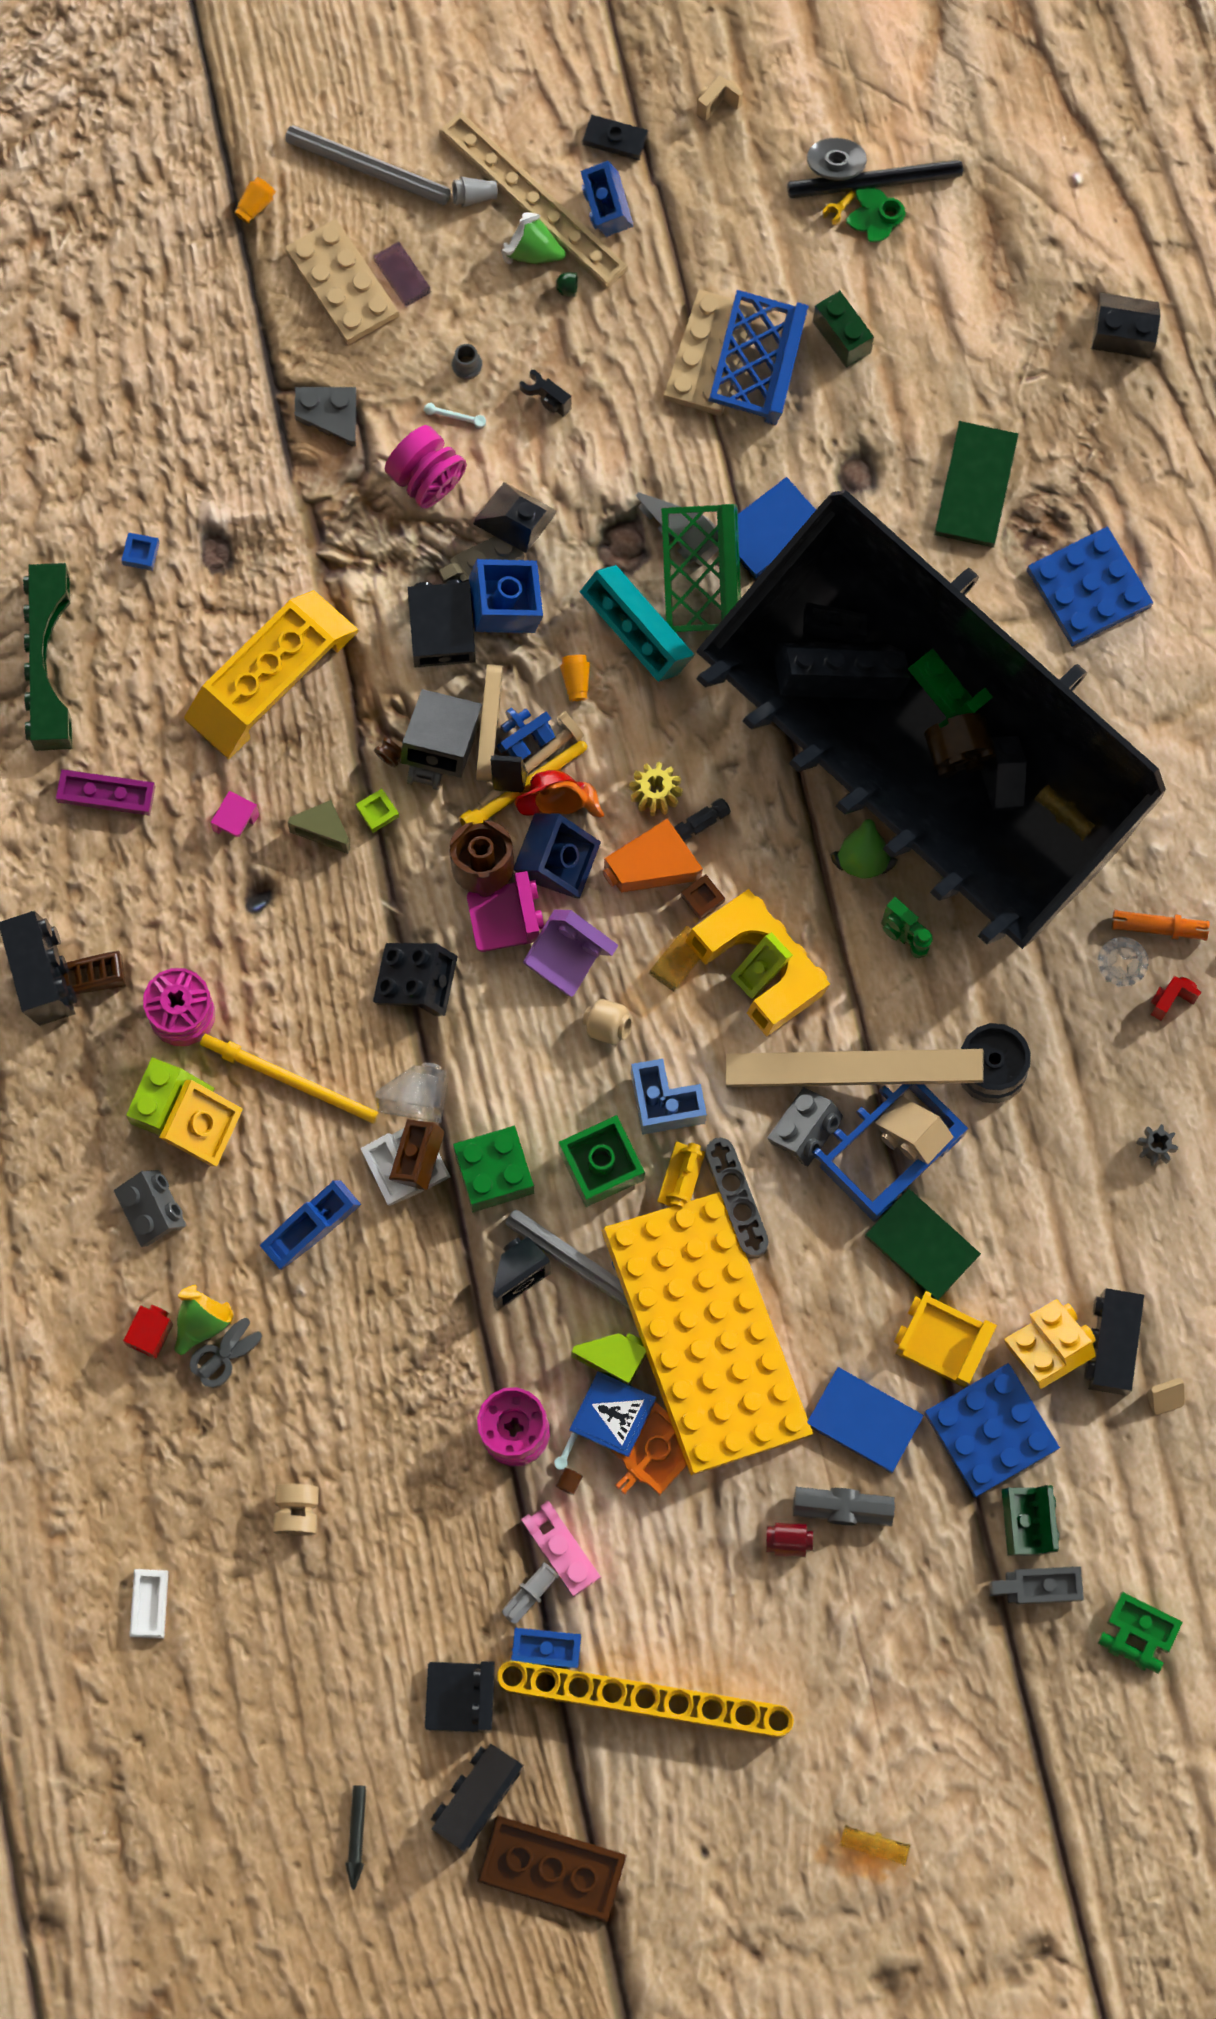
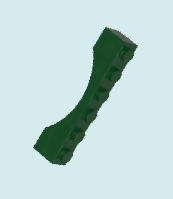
M66 563L29 564V576L23 577L24 593L29 594V605H24V621L29 623V634H24L25 652H29V663L24 664L25 681L30 682V692H25V709L30 711V722H25L26 740L31 741L35 751L72 749V718L68 709L58 699L50 685L46 664L48 644L52 631L61 614L70 604V573Z

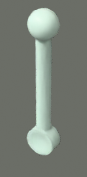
M428 403L424 407L427 415L435 413L474 423V426L478 429L486 425V419L482 415L471 417L436 408L432 403Z
M573 1432L561 1457L555 1459L554 1465L558 1470H563L568 1465L567 1457L578 1436Z

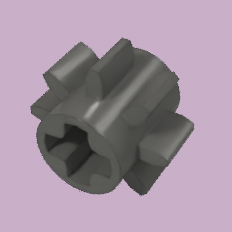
M1162 1124L1155 1131L1149 1126L1146 1127L1144 1134L1147 1138L1141 1137L1136 1142V1144L1143 1146V1151L1139 1157L1143 1158L1146 1156L1151 1160V1166H1154L1157 1160L1160 1159L1167 1164L1171 1160L1167 1152L1175 1153L1178 1150V1146L1172 1144L1175 1132L1168 1134L1164 1131V1125ZM1153 1142H1155V1143L1161 1142V1143L1163 1144V1147H1162V1148L1156 1147V1148L1154 1149V1148L1151 1146V1144H1152Z

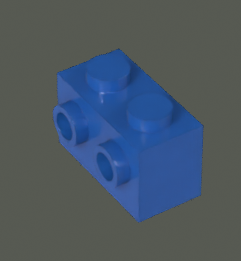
M605 161L580 171L584 183L582 191L586 201L590 204L591 212H589L593 227L599 229L606 237L634 227L621 178L616 168L609 161Z

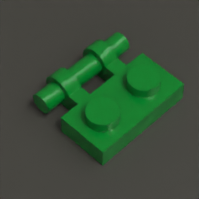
M894 897L886 905L881 924L884 926L883 930L891 939L895 941L899 939L903 944L909 943L911 945V954L915 958H923L929 952L933 940L932 934L918 922L919 917Z
M1121 1592L1107 1621L1108 1624L1118 1628V1632L1115 1637L1102 1632L1097 1644L1109 1649L1108 1653L1116 1657L1121 1655L1135 1662V1666L1143 1671L1149 1669L1159 1674L1164 1662L1153 1657L1156 1648L1166 1653L1170 1652L1183 1622ZM1129 1634L1146 1642L1142 1651L1125 1643Z

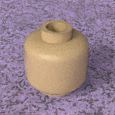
M600 999L592 1007L586 1009L583 1016V1024L586 1025L590 1038L615 1045L621 1040L627 1039L632 1029L633 1018L629 1015L626 1006Z

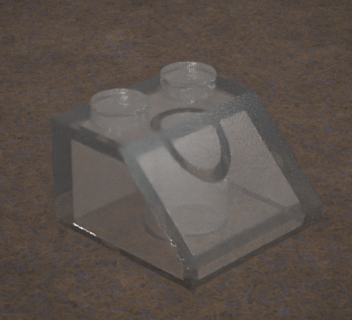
M422 1063V1066H412L376 1091L375 1099L378 1112L442 1123L448 1090L446 1070H441L440 1065L433 1063Z

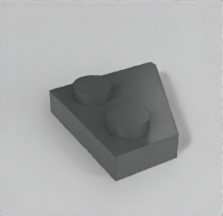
M295 387V420L307 426H314L328 436L333 434L346 440V444L350 446H356V387Z

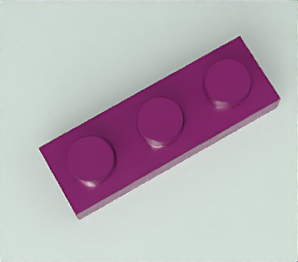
M61 769L56 801L63 804L150 816L156 786L154 782Z

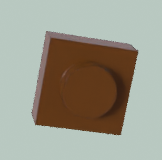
M706 874L681 892V897L699 920L725 902V897Z

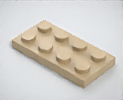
M337 219L330 221L285 247L286 254L347 345L354 343L399 317L398 309Z
M698 290L664 393L665 401L722 417L725 406L708 400L734 299ZM740 301L739 309L745 318L755 314L756 309L753 304ZM736 317L735 324L738 323V322H740L737 317ZM742 326L733 331L732 336L737 344L740 345L746 342L748 334ZM735 353L726 358L725 362L731 372L737 370L740 359ZM724 371L722 372L721 378L726 376ZM727 381L719 385L717 394L728 397L732 386L731 382Z

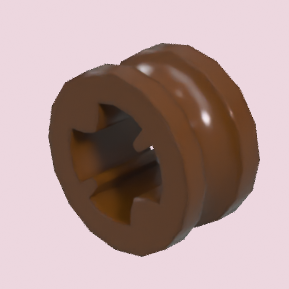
M383 738L381 740L382 746H377L374 752L382 761L395 768L398 766L397 760L401 758L402 748L392 740Z

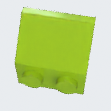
M152 1057L126 1117L131 1125L160 1136L185 1080H193L214 1092L215 1088L179 1067Z

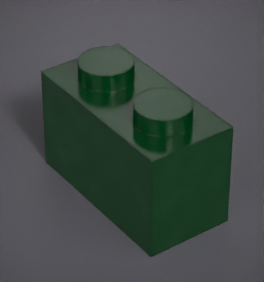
M840 290L815 305L812 322L846 368L871 353L874 336Z

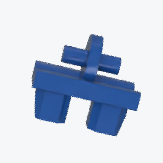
M509 708L505 711L508 721L503 723L501 728L505 733L515 728L516 732L501 741L496 747L501 753L506 751L509 756L521 757L522 760L532 754L522 740L526 736L531 734L540 748L555 738L553 730L548 723L551 717L546 711L525 725L523 721L531 716L530 712L525 708L520 713H517L513 708Z

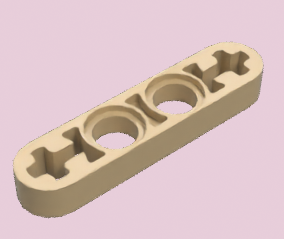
M487 664L477 760V781L492 782L491 756L495 755L503 678V666Z

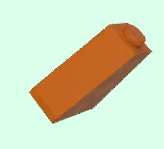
M667 818L605 857V870L602 872L607 882L612 887L616 885L621 893L695 882L702 877L703 868Z

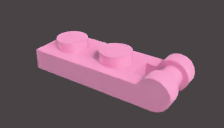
M547 1501L540 1506L541 1510L532 1516L530 1514L526 1515L521 1521L574 1597L599 1580L601 1576L567 1529L554 1507ZM549 1520L554 1529L543 1535L539 1527Z

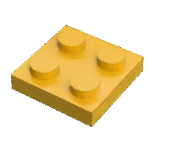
M185 1080L159 1138L200 1161L217 1167L243 1108L193 1080Z

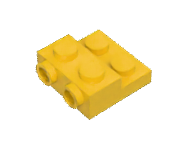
M1058 1299L1030 1314V1324L1004 1338L1006 1347L1040 1389L1096 1357L1093 1346L1096 1339L1093 1332L1086 1324L1080 1327L1076 1322L1078 1317L1073 1307L1069 1303L1062 1305Z

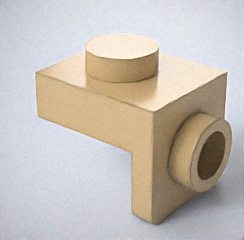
M719 75L709 87H703L696 98L697 116L707 121L723 101L738 110L742 105L743 92L738 84L732 80H726Z

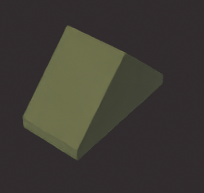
M331 800L289 818L288 827L290 833L344 853H349V838Z

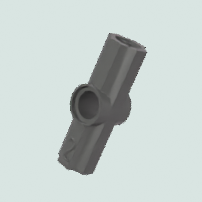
M795 1487L793 1516L825 1519L829 1523L852 1526L857 1525V1523L889 1527L893 1525L895 1497L860 1494V1491L848 1488L823 1490Z

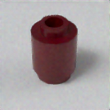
M775 1523V1526H767L766 1553H774V1556L806 1557V1551H813L814 1531H807V1524Z

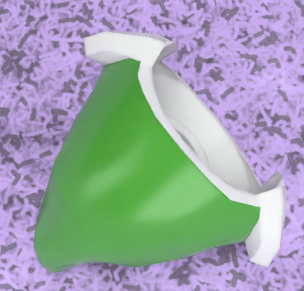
M529 212L522 214L523 218L520 219V224L510 244L504 242L502 256L508 264H511L513 260L530 264L557 262L563 260L567 255L547 226L540 220V214Z

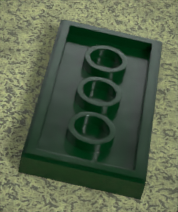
M959 421L934 535L994 548L1019 433Z

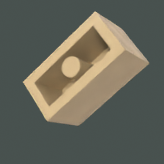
M902 1096L875 1122L883 1133L880 1138L888 1147L893 1150L898 1147L909 1159L914 1160L917 1158L926 1164H929L954 1137L938 1115Z

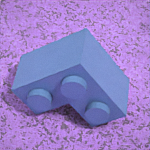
M663 1059L631 1064V1078L642 1135L705 1124L707 1113L701 1084L669 1089Z

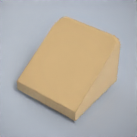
M1182 1378L1153 1386L1147 1391L1146 1395L1155 1415L1184 1406L1185 1393Z

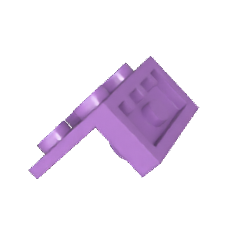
M554 909L523 963L567 996H574L596 957H599V955L612 956L618 944L572 910Z

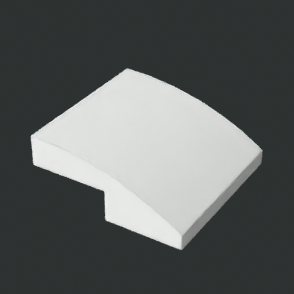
M404 1128L394 1134L387 1133L361 1148L389 1206L424 1191L389 1180ZM439 1153L428 1189L450 1178V1174Z

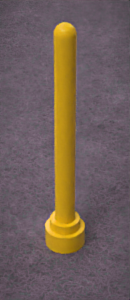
M584 741L576 742L527 776L523 792H504L480 810H467L458 817L461 825L463 826L470 822L479 824L488 820L515 801L518 796L528 792L530 780L535 774L547 770L561 769L587 750V744Z

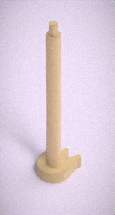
M566 711L556 718L563 731L524 763L528 774L569 739L578 742L584 737L581 729ZM493 789L478 802L479 805L474 809L480 810L506 791H496Z

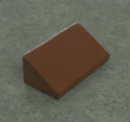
M407 1119L389 1180L417 1189L427 1190L443 1140L444 1130L434 1122Z

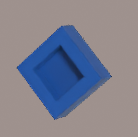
M128 532L121 559L122 565L153 571L160 544L159 539Z

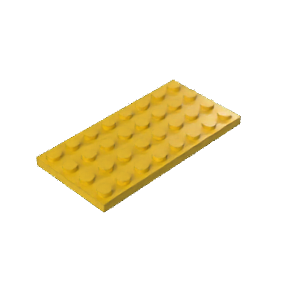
M720 1192L688 1201L687 1203L685 1202L683 1207L675 1205L606 1226L601 1230L691 1476L810 1437L813 1434L746 1253L743 1252L739 1245Z

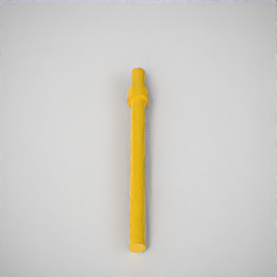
M206 1033L201 1039V1046L221 1054L222 1059L233 1064L239 1062L372 1124L375 1123L379 1112L247 1053L241 1050L242 1046L231 1041L226 1043Z

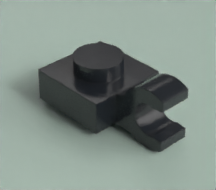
M532 369L529 372L530 378L536 383L527 385L521 381L520 390L522 393L528 396L540 395L541 403L548 411L552 413L557 412L565 417L571 410L572 396L550 379L544 380L538 371Z

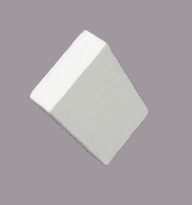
M134 1569L130 1623L131 1638L164 1639L168 1570Z

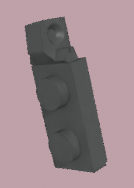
M1081 1567L1019 1569L1013 1572H1006V1580L991 1581L989 1583L990 1596H1007L1008 1603L1016 1604L1083 1601Z

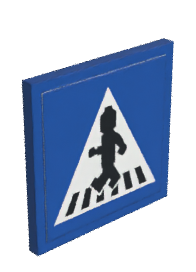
M597 1372L569 1431L629 1457L657 1398L601 1372Z

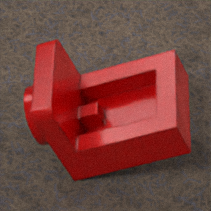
M1174 975L1166 989L1160 986L1150 1002L1155 1005L1150 1015L1162 1021L1177 996L1194 1004L1201 991L1197 989V985L1190 979L1185 977L1178 978Z

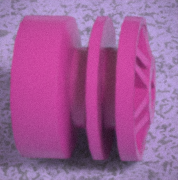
M428 425L418 427L409 433L392 451L384 467L385 473L398 486H408L407 494L411 498H415L416 503L425 509L435 505L451 492L460 481L467 467L466 460L462 456L456 455V451L452 447L444 448V439Z
M170 968L158 973L148 983L143 995V1008L154 1033L163 1042L173 1046H190L200 1042L205 1033H210L215 1022V1006L206 982L197 973L185 968ZM181 999L183 1000V1006L176 1005L173 1008L172 1001L179 1002Z
M517 1387L503 1388L492 1393L481 1405L477 1416L478 1432L488 1454L497 1462L511 1467L525 1466L537 1460L546 1450L550 1439L549 1421L540 1400L531 1392ZM514 1424H519L522 1431H518L516 1437H511L508 1429H513Z

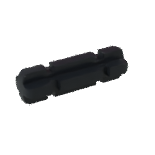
M719 798L711 803V808L706 806L688 817L685 824L682 821L674 826L684 842L692 838V833L697 835L715 824L718 817L721 820L730 814L729 805L723 798Z

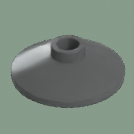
M828 138L812 145L807 154V163L814 173L823 178L846 180L856 177L865 169L867 155L860 145L851 140Z

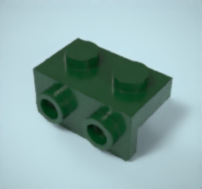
M1044 1485L1037 1488L1001 1489L1007 1555L1037 1556L1058 1552L1060 1535L1056 1523V1499L1053 1486Z

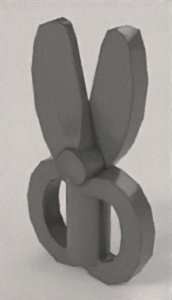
M248 1318L239 1320L226 1332L220 1349L214 1345H205L192 1355L190 1360L191 1372L200 1377L204 1386L210 1388L222 1386L232 1374L233 1367L230 1359L246 1355L260 1342L262 1334L259 1331L240 1340L249 1327L250 1321ZM207 1353L215 1354L198 1369L197 1364L203 1355ZM225 1364V1371L219 1378L214 1380L208 1379L217 1369Z

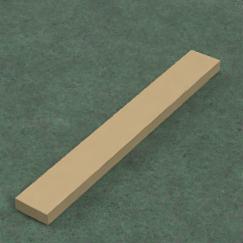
M461 111L439 130V135L488 181H496L497 189L523 213L540 214V220L547 226L558 244L606 290L628 271V266Z
M983 1049L726 1054L727 1087L983 1083Z

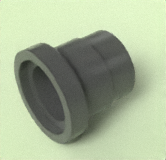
M462 344L457 347L452 360L453 371L462 379H472L481 372L482 359L474 346ZM465 356H470L473 358V360L468 363L460 361V359Z

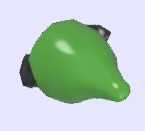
M866 819L858 829L844 839L840 851L830 854L832 862L841 871L845 870L848 874L862 879L872 878L881 873L885 874L893 869L898 861L897 858H891L883 850L886 842L878 833L875 822L871 819Z

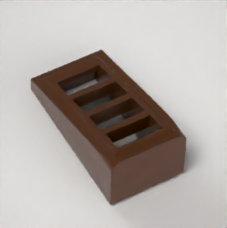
M120 951L107 952L67 962L69 971H75L76 985L72 986L75 994L126 986ZM111 964L113 976L107 977L106 965ZM99 966L101 979L95 980L93 967ZM87 968L89 982L83 983L81 969ZM68 973L64 975L67 986L70 985Z

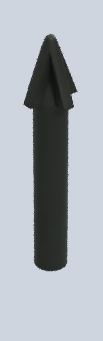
M354 1785L352 1790L348 1862H345L352 1890H355L364 1867V1863H362L366 1786Z

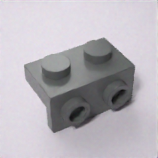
M803 1087L767 1138L771 1144L795 1155L801 1164L809 1166L812 1160L816 1158L813 1155V1151L817 1148L822 1149L829 1136L838 1128L843 1115L831 1100Z
M159 1170L141 1171L114 1190L141 1247L151 1245L172 1230H181L186 1227L182 1217L183 1212L169 1190L167 1179Z

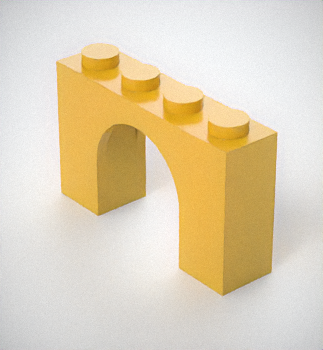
M747 889L693 927L686 939V943L705 965L735 945L743 943L758 945L771 932L793 954L780 970V981L753 1000L746 1012L767 1037L820 999L830 983L824 971L816 967L807 957L804 948L800 944L795 943L787 934L782 922L774 919L768 912L763 900L755 896L750 889Z

